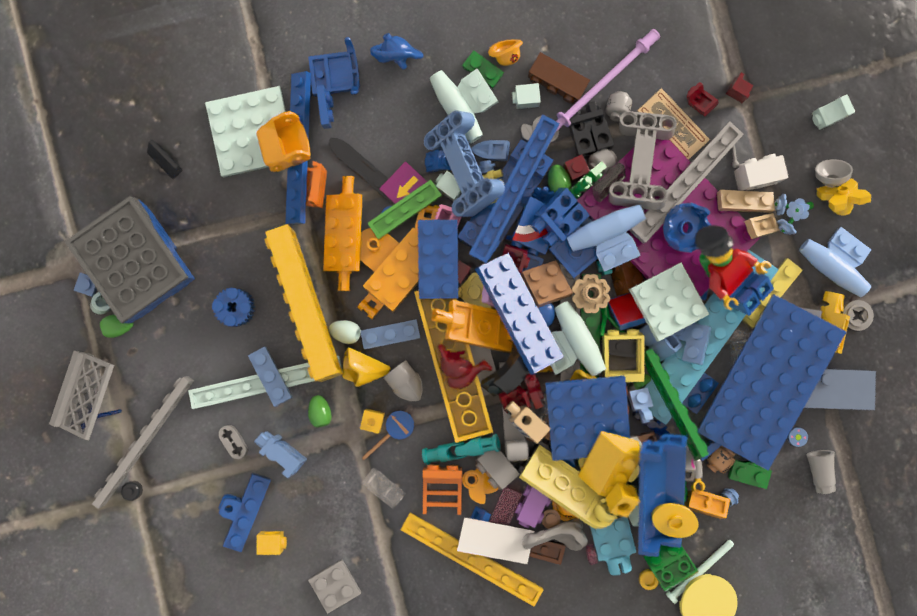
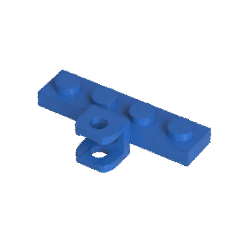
M252 473L242 498L231 494L223 495L218 507L219 514L226 519L232 520L223 542V547L242 552L270 484V478Z

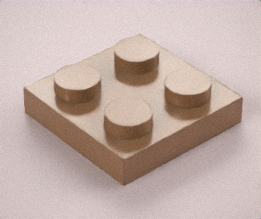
M556 260L521 273V277L538 308L570 297L573 293Z

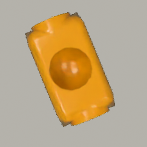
M291 111L283 112L270 119L257 130L256 135L263 161L270 171H282L310 160L309 141L306 131L299 120V115Z

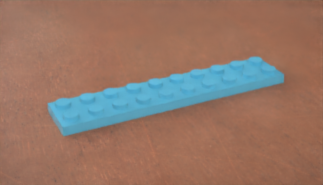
M750 250L747 251V252L750 253L752 256H754L755 258H757L759 263H762V262L765 261L764 259H762L761 257L757 256L756 254H754V253L751 252ZM771 265V268H764L768 273L763 275L768 276L771 281L779 269ZM753 266L752 268H753L754 274L759 275V274L756 272L755 267ZM761 287L759 289L760 292L762 293L765 288ZM715 293L711 295L705 304L709 315L694 322L695 324L712 328L703 365L682 361L686 345L684 341H680L682 347L676 353L666 358L661 364L663 370H666L669 374L670 383L677 389L681 403L746 316V314L731 306L729 307L732 310L726 309L723 304L724 301L720 300ZM748 301L747 306L750 307L752 302ZM651 378V381L645 386L649 390L653 407L649 408L653 417L667 425L672 416Z

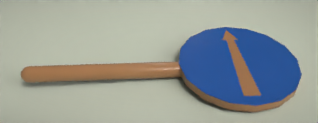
M395 411L390 414L386 421L388 434L362 457V460L370 456L390 436L396 439H405L410 436L414 429V420L411 415L405 411Z

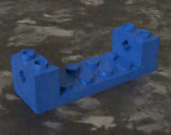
M522 139L503 168V177L497 178L504 182V186L527 145ZM543 155L488 260L491 259L524 208V205L520 204L522 198L532 195L554 161L547 155ZM495 203L489 204L473 216L470 221H467L458 235V241L472 249Z

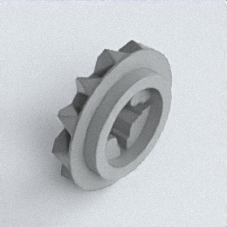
M854 300L846 304L842 311L843 314L850 316L848 327L852 330H864L873 321L874 314L871 306L862 300ZM853 312H860V319L852 320L855 316Z

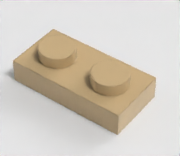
M773 213L744 221L751 239L780 231Z

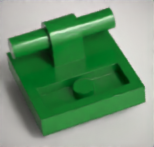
M662 545L658 557L643 556L664 592L698 573L697 568L682 545L680 548Z

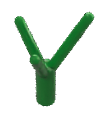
M608 304L605 308H601L600 338L604 336L607 320L619 332H624L623 330L620 331L617 323L610 316Z

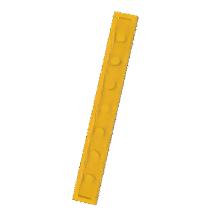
M411 512L400 529L533 607L543 592L542 587L489 557L457 551L458 539Z

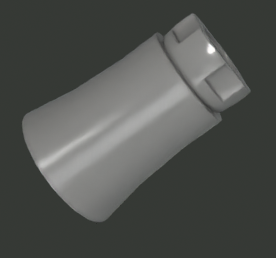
M818 450L807 453L806 456L811 468L816 492L821 494L835 492V452L831 450Z

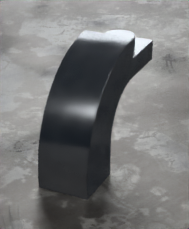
M514 342L511 354L505 364L481 381V387L494 397L503 391L506 394L510 393L530 373Z

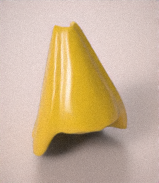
M347 348L344 353L342 377L345 380L354 382L356 387L375 381L390 372V366L352 348Z

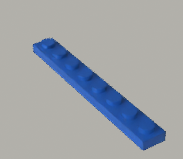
M304 71L291 74L290 111L299 115V120L309 139L311 73ZM308 160L288 168L285 224H305Z
M542 114L505 184L504 193L496 201L469 253L470 256L487 263L560 123Z

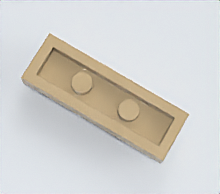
M719 190L717 192L719 211L764 213L775 211L773 192Z

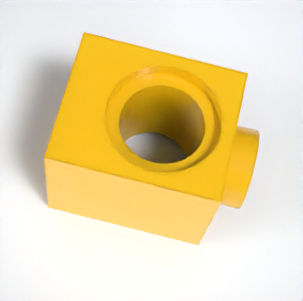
M366 408L363 413L360 429L379 434L385 413Z
M617 482L606 496L610 513L623 517H628L640 502L635 487Z
M260 531L257 534V555H280L286 549L287 538L284 537V531Z

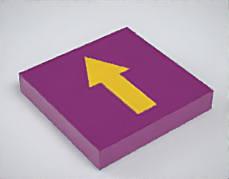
M405 161L379 190L396 204L427 181Z

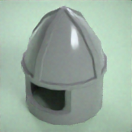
M406 360L384 377V380L392 388L393 393L399 398L408 401H419L423 392L422 381L419 374L413 370Z

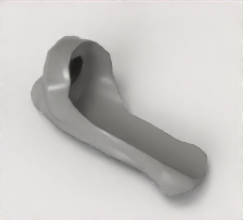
M574 518L538 533H527L523 538L522 546L524 549H530L555 539L565 544L570 550L578 551L587 545L588 540L583 532V522L580 519Z

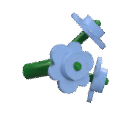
M786 194L779 196L774 203L775 210L777 211L776 214L778 216L780 214L783 215L785 208H789L786 213L792 218L788 222L784 219L777 220L778 228L784 234L795 235L797 231L792 223L794 220H800V218L806 219L809 216L808 210L814 208L813 202L805 203L803 199L798 198L795 202L787 204Z

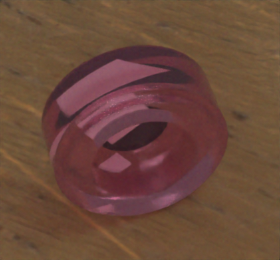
M587 545L585 548L589 564H598L594 545Z

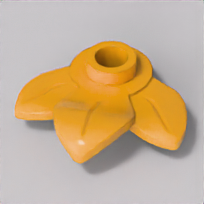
M477 468L475 471L469 470L465 472L462 476L463 486L469 490L470 498L476 503L484 504L486 500L485 494L498 490V488L494 489L488 482L490 478L487 474H482ZM469 477L474 478L473 484L468 482Z

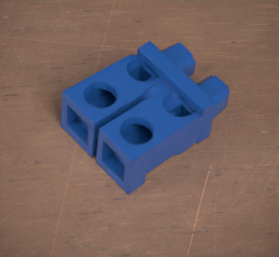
M559 188L554 193L555 195L534 214L536 219L530 225L537 233H540L544 228L548 231L542 238L548 246H552L558 241L563 242L567 236L590 216L583 206L577 202L578 200L568 188Z

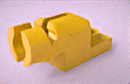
M825 291L823 301L829 303V305L821 306V319L847 332L850 316L841 314V311L844 309L845 295ZM846 334L835 353L842 354Z

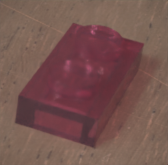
M505 487L501 491L489 522L509 526L522 493Z

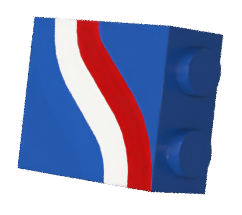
M531 196L523 197L520 204L525 207L513 236L507 235L506 239L511 241L510 245L514 247L528 249L529 254L538 256V254L546 255L549 246L546 245L542 238L548 231L544 228L540 233H537L530 226L536 219L534 214L545 203Z

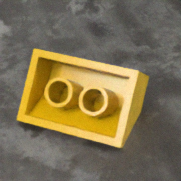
M601 431L579 471L578 477L598 495L606 497L617 482L627 484L640 461L638 441Z

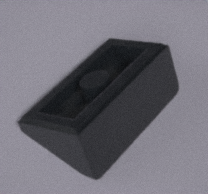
M154 140L149 141L148 155L172 179H175L183 171L180 165Z

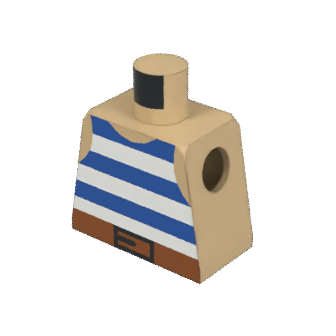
M513 401L506 406L505 410L511 415L509 422L530 442L538 443L550 430L528 407H519ZM525 416V421L522 423V417Z

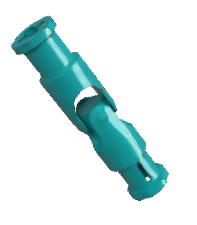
M494 434L492 437L484 439L481 437L473 438L467 443L460 441L438 445L437 448L433 449L423 448V462L425 465H430L431 462L436 461L446 462L465 458L466 456L483 455L488 451L495 450L499 452L501 450L500 439L497 434ZM455 445H456V447H455V454H456V455L452 454V452H451V446H455Z

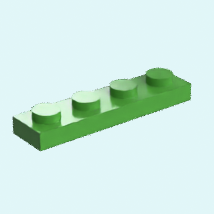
M429 180L367 224L376 237L381 239L438 200L442 195L432 180Z

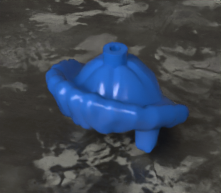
M390 33L383 36V43L375 45L370 49L371 55L379 62L394 61L402 70L407 68V58L422 59L424 57L421 51L412 47L404 38L391 36Z

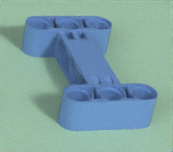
M455 110L426 134L424 146L428 150H443L462 195L452 204L453 214L459 217H473L498 199L504 193L505 186L500 179L483 178L465 137V134L473 128L475 117L472 113Z

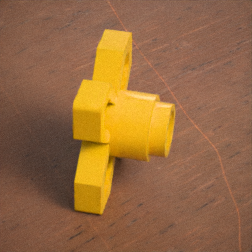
M852 178L839 187L823 186L817 188V197L821 200L829 201V208L838 215L850 214L854 204L862 205L871 202V194L866 190H859L858 183Z

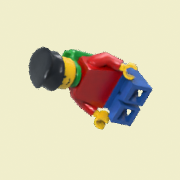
M718 225L703 227L696 233L694 242L696 247L702 252L699 255V261L709 277L710 289L720 300L724 301L723 304L726 309L732 310L729 307L731 306L750 316L761 304L759 300L763 301L774 289L769 277L763 275L768 273L764 268H771V264L768 261L759 263L758 259L747 251L732 249L733 240L728 235L729 232L726 228ZM753 266L755 267V270L759 275L754 274L752 268ZM761 287L765 288L763 293L759 290ZM748 301L752 302L750 307L747 306Z

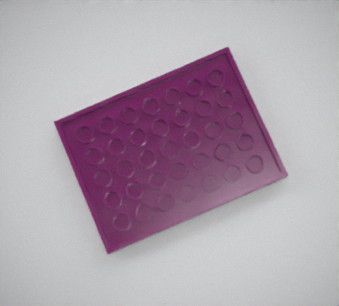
M655 140L650 185L661 186L666 190L691 164L670 140ZM634 148L578 199L577 202L589 213V218L592 221L614 211L628 208L613 205L609 200V190L614 182L630 183ZM704 178L682 203H695L707 208L710 211V215L707 216L709 223L722 226L728 230V235L733 240L732 249L748 251L761 237L751 239L744 222L746 220L737 211H719L718 191ZM619 191L614 192V194L617 196L622 195V193ZM640 194L633 195L636 198L642 197V195ZM655 196V197H653V198H654L655 200H658L660 197H659V196ZM642 209L643 213L645 214L649 209ZM686 222L683 224V231L685 233L688 231V224ZM663 224L644 244L629 230L626 232L632 236L641 255L630 261L648 280L682 263L700 297L710 288L709 277L699 261V255L702 253L700 249L694 250L691 253L673 249L665 240Z

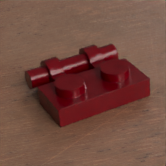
M529 373L524 380L535 408L539 409L543 407L541 399H544V395L536 375Z

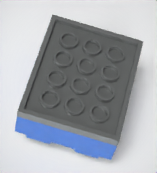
M129 196L64 241L120 323L132 324L195 280L176 252L177 247L157 218L142 201L132 196Z

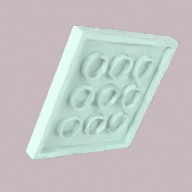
M280 86L205 102L221 176L227 177L267 168L268 166L263 161L256 132L270 119L286 112Z

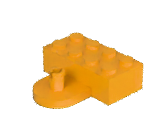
M368 228L361 232L360 261L374 273L363 285V288L392 313L419 283L418 231L412 228L399 243L389 234L378 239L372 229Z

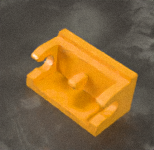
M696 489V492L688 491V500L684 503L685 507L691 511L718 519L727 517L730 499Z

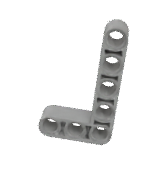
M499 362V369L505 364V362ZM502 407L507 461L528 460V448L524 435L509 422L511 415L506 413Z

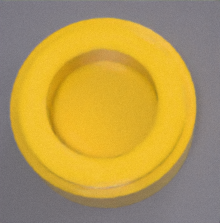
M645 569L639 574V583L644 589L653 590L658 586L659 582L651 569Z

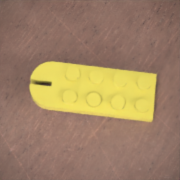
M539 445L519 478L593 528L603 529L612 524L618 518V515L610 513L606 497L598 495L579 478L578 470L563 460L553 461L552 453Z

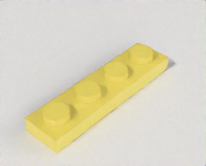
M786 258L778 267L779 270L771 280L774 287L771 293L763 301L759 300L761 304L750 316L746 315L742 321L753 329L772 294L781 298L803 271L790 259Z

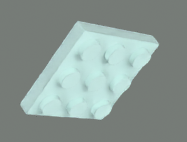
M682 263L629 289L657 342L709 315Z

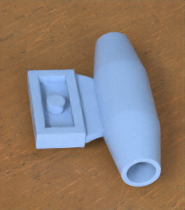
M640 204L617 210L586 224L568 236L567 240L573 252L596 246V255L605 272L641 256L632 236L626 232L644 221L646 217Z
M839 227L836 229L828 241V248L811 239H807L799 248L802 255L818 271L838 286L859 297H863L870 290L871 285L855 267L864 262L871 249L844 228Z

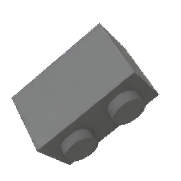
M488 451L475 459L477 462L475 466L482 474H487L490 478L488 482L494 489L503 490L520 475L514 466L507 461V458L501 451Z

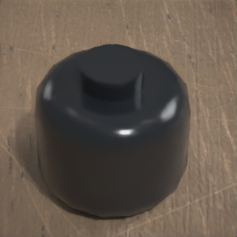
M129 481L121 488L122 497L128 501L136 500L143 492V487L138 481Z

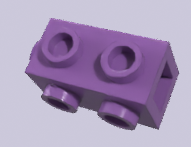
M527 484L523 492L525 498L522 503H518L515 513H517L516 518L519 520L518 523L526 528L530 526L535 528L536 524L541 523L544 517L542 511L545 506H549L551 499Z

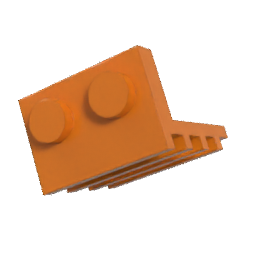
M313 161V168L307 167L306 206L323 208L327 170L322 164Z
M427 465V467H424L423 514H427V507H457V515H461L462 467H458V465H446V467ZM427 483L458 484V490H427ZM427 495H458V502L427 501Z

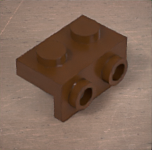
M631 261L612 268L611 276L617 296L629 293V289L644 282L642 273Z

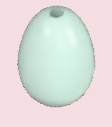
M346 320L336 321L329 326L330 335L342 343L352 344L357 342L360 337V327L354 322Z

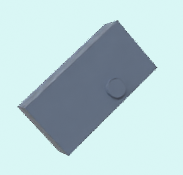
M825 369L804 408L875 410L876 371Z

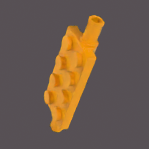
M342 176V193L326 195L323 271L337 272L339 274L338 291H350V274L353 271H359L362 194L353 193V176Z
M456 300L449 301L448 312L438 309L433 310L432 315H435V317L432 316V321L447 324L445 340L511 353L513 340L497 310Z

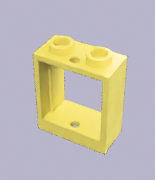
M628 329L627 332L620 333L619 330H607V333H604V336H602V359L606 370L602 372L603 377L625 376L626 382H644V335L638 329ZM636 339V370L609 371V340Z

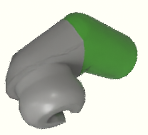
M644 374V382H633L627 388L628 392L638 390L651 381L650 376Z

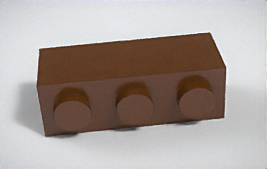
M541 52L528 73V78H530L533 84H541L546 87L548 92L554 95L559 94L569 104L576 103L581 98L590 82L588 78Z

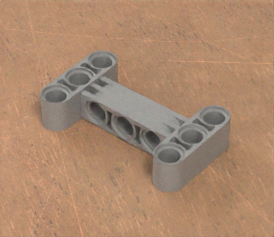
M626 111L621 114L619 121L620 133L636 137L630 183L619 181L614 182L610 186L609 200L613 205L632 207L640 204L642 209L661 210L664 208L668 196L667 191L664 187L650 185L655 140H669L674 136L677 122L673 116ZM625 122H630L631 125H626V124H624V123H625ZM649 124L651 127H645L644 125ZM619 191L622 193V195L617 196L614 194V192ZM640 194L642 195V197L636 198L633 195ZM659 196L662 200H655L653 197Z

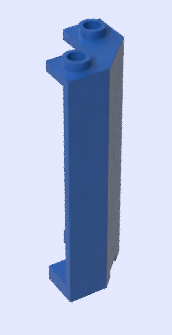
M665 434L660 436V440L655 442L648 440L642 444L640 451L638 554L658 557L661 545L681 547L683 538L670 537L658 531L652 522L651 514L661 504L675 503L684 506L687 436Z

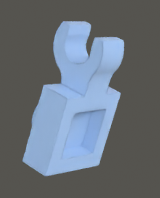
M648 388L629 391L628 397L633 412L639 411L642 424L653 420L652 413L649 408L653 407Z

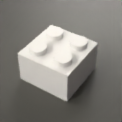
M770 154L760 160L756 158L744 161L745 163L739 164V168L734 170L738 191H749L775 185L788 178L783 155L776 157L775 154Z

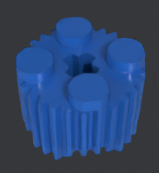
M227 288L219 292V296L216 295L217 299H214L212 309L213 313H216L215 317H218L217 320L220 323H224L223 325L238 327L246 325V322L249 323L250 319H253V312H255L253 304L255 302H253L254 298H251L252 295H249L248 292L237 288ZM233 304H237L235 307L236 311H232Z

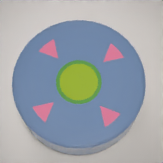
M793 427L787 437V441L796 447L805 445L808 440L807 432L799 427Z

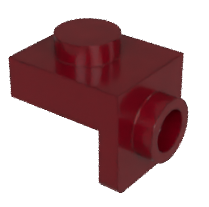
M701 82L691 87L687 93L688 105L704 117L719 104L718 99L704 90Z
M505 244L502 256L509 253L519 273H522L523 268L527 269L529 264L528 250Z
M520 385L508 394L502 392L498 395L506 413L508 412L505 408L512 401L519 407L522 405L528 408L532 407L529 401L531 396L528 390H524Z

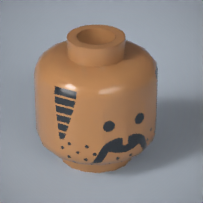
M721 446L706 458L709 462L707 466L714 473L717 471L726 473L735 463V454L726 447Z

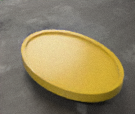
M661 504L651 514V519L656 529L670 537H689L697 531L699 526L695 514L680 504Z

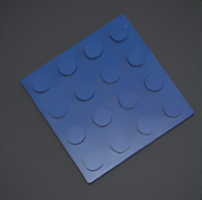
M625 376L545 383L553 461L587 458L601 431L630 439Z

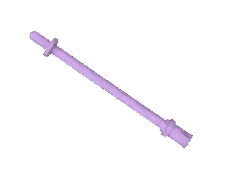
M652 29L645 37L637 40L636 48L567 112H558V120L556 122L560 123L557 130L563 125L569 127L571 125L569 119L640 53H647L650 49L649 47L660 39V34L655 29Z

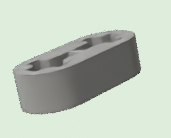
M232 425L222 427L219 431V438L229 455L234 459L243 458L248 452V447L238 430ZM225 429L227 431H232L231 438L233 439V441L230 439V437L224 436V434L226 433ZM233 443H235L237 447L241 446L243 448V450H241V455L240 453L235 454L234 450H236V447Z

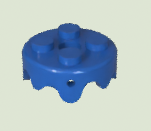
M681 203L674 206L667 213L663 224V233L667 243L673 249L681 252L691 253L699 249L695 245L694 238L700 229L711 225L707 219L710 211L695 203ZM685 222L688 224V231L686 233L683 231V224Z

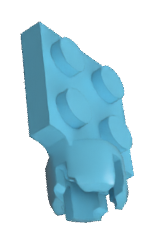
M628 517L615 519L612 524L603 529H596L590 526L598 561H606L609 573L614 576L621 575L619 563L622 573L626 574L632 571L630 555L637 552Z

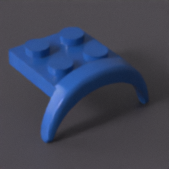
M349 37L344 39L347 48L346 52L308 57L312 94L314 96H317L316 86L324 85L327 91H330V94L351 91V95L358 94L360 89L359 68L355 49Z

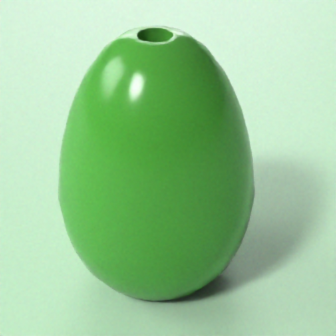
M558 164L553 165L548 173V185L554 193L559 188L571 189L569 174Z
M115 314L109 315L100 321L102 334L107 338L119 337L127 333L134 325V323H120Z
M320 395L312 397L308 407V417L314 427L327 426L332 418L328 402Z

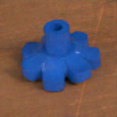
M544 186L542 189L536 187L531 197L546 204L555 194L554 191H550L549 187Z

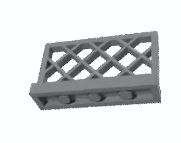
M74 351L49 425L60 427L84 440H89L114 365L96 358L90 353ZM105 366L104 374L101 376L99 369ZM94 373L96 380L91 382L90 375ZM98 385V392L95 395L93 388ZM86 392H88L90 397L87 401H85L84 397ZM91 404L92 410L91 413H88L87 406ZM82 410L83 418L79 420L78 412ZM85 422L86 428L83 433L81 424Z

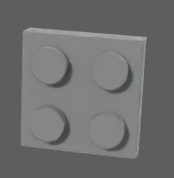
M343 559L308 579L327 614L361 594L360 588Z

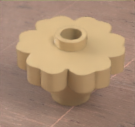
M596 274L584 275L582 280H576L571 288L575 294L572 296V302L575 303L576 308H583L585 313H597L599 308H605L610 301V296L607 294L610 291V286L605 279L599 280ZM589 290L594 294L592 298L588 296L587 292Z

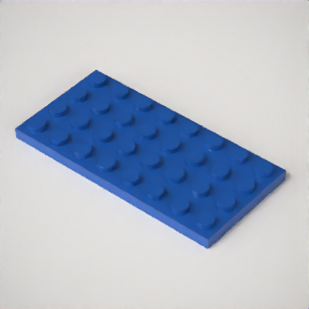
M772 294L700 423L698 433L769 470L845 336L846 331Z

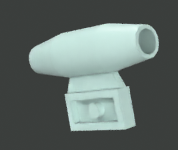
M478 69L461 79L458 87L442 70L430 77L436 96L447 115L455 110L469 112L474 115V113L485 112L499 102ZM476 117L473 128L465 134L466 139L470 143L477 141L483 136Z
M568 301L555 307L554 309L562 331L551 333L564 356L550 365L555 375L572 367L577 359H579L592 377L605 371L606 367L599 348L583 319Z

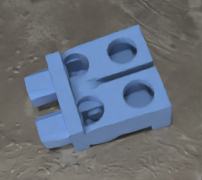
M268 431L262 432L254 441L262 448L259 453L263 456L266 455L268 459L276 461L285 468L282 474L287 478L295 475L307 458L287 442L281 441L283 437L279 434L273 436Z

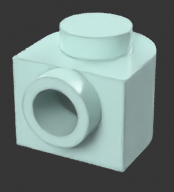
M100 292L92 297L90 307L94 313L102 315L111 310Z

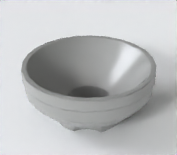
M834 159L822 161L815 168L816 178L825 186L831 188L846 183L850 180L853 168L849 163Z

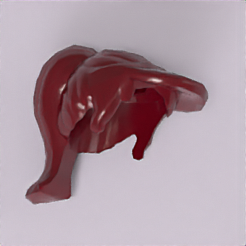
M444 344L438 345L441 356L440 368L446 376L448 386L452 389L460 390L469 386L479 372L483 370L492 371V366L486 360L473 366L470 361L459 357L465 353L464 350L449 352L450 350H447Z

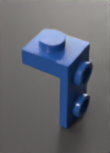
M437 149L426 153V172L452 171L443 150Z

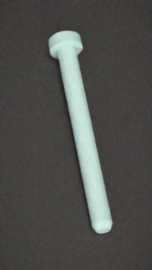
M727 540L697 568V574L683 581L672 592L668 591L665 593L666 596L676 604L678 602L677 598L685 591V586L692 579L703 575L733 547L734 543L731 540Z

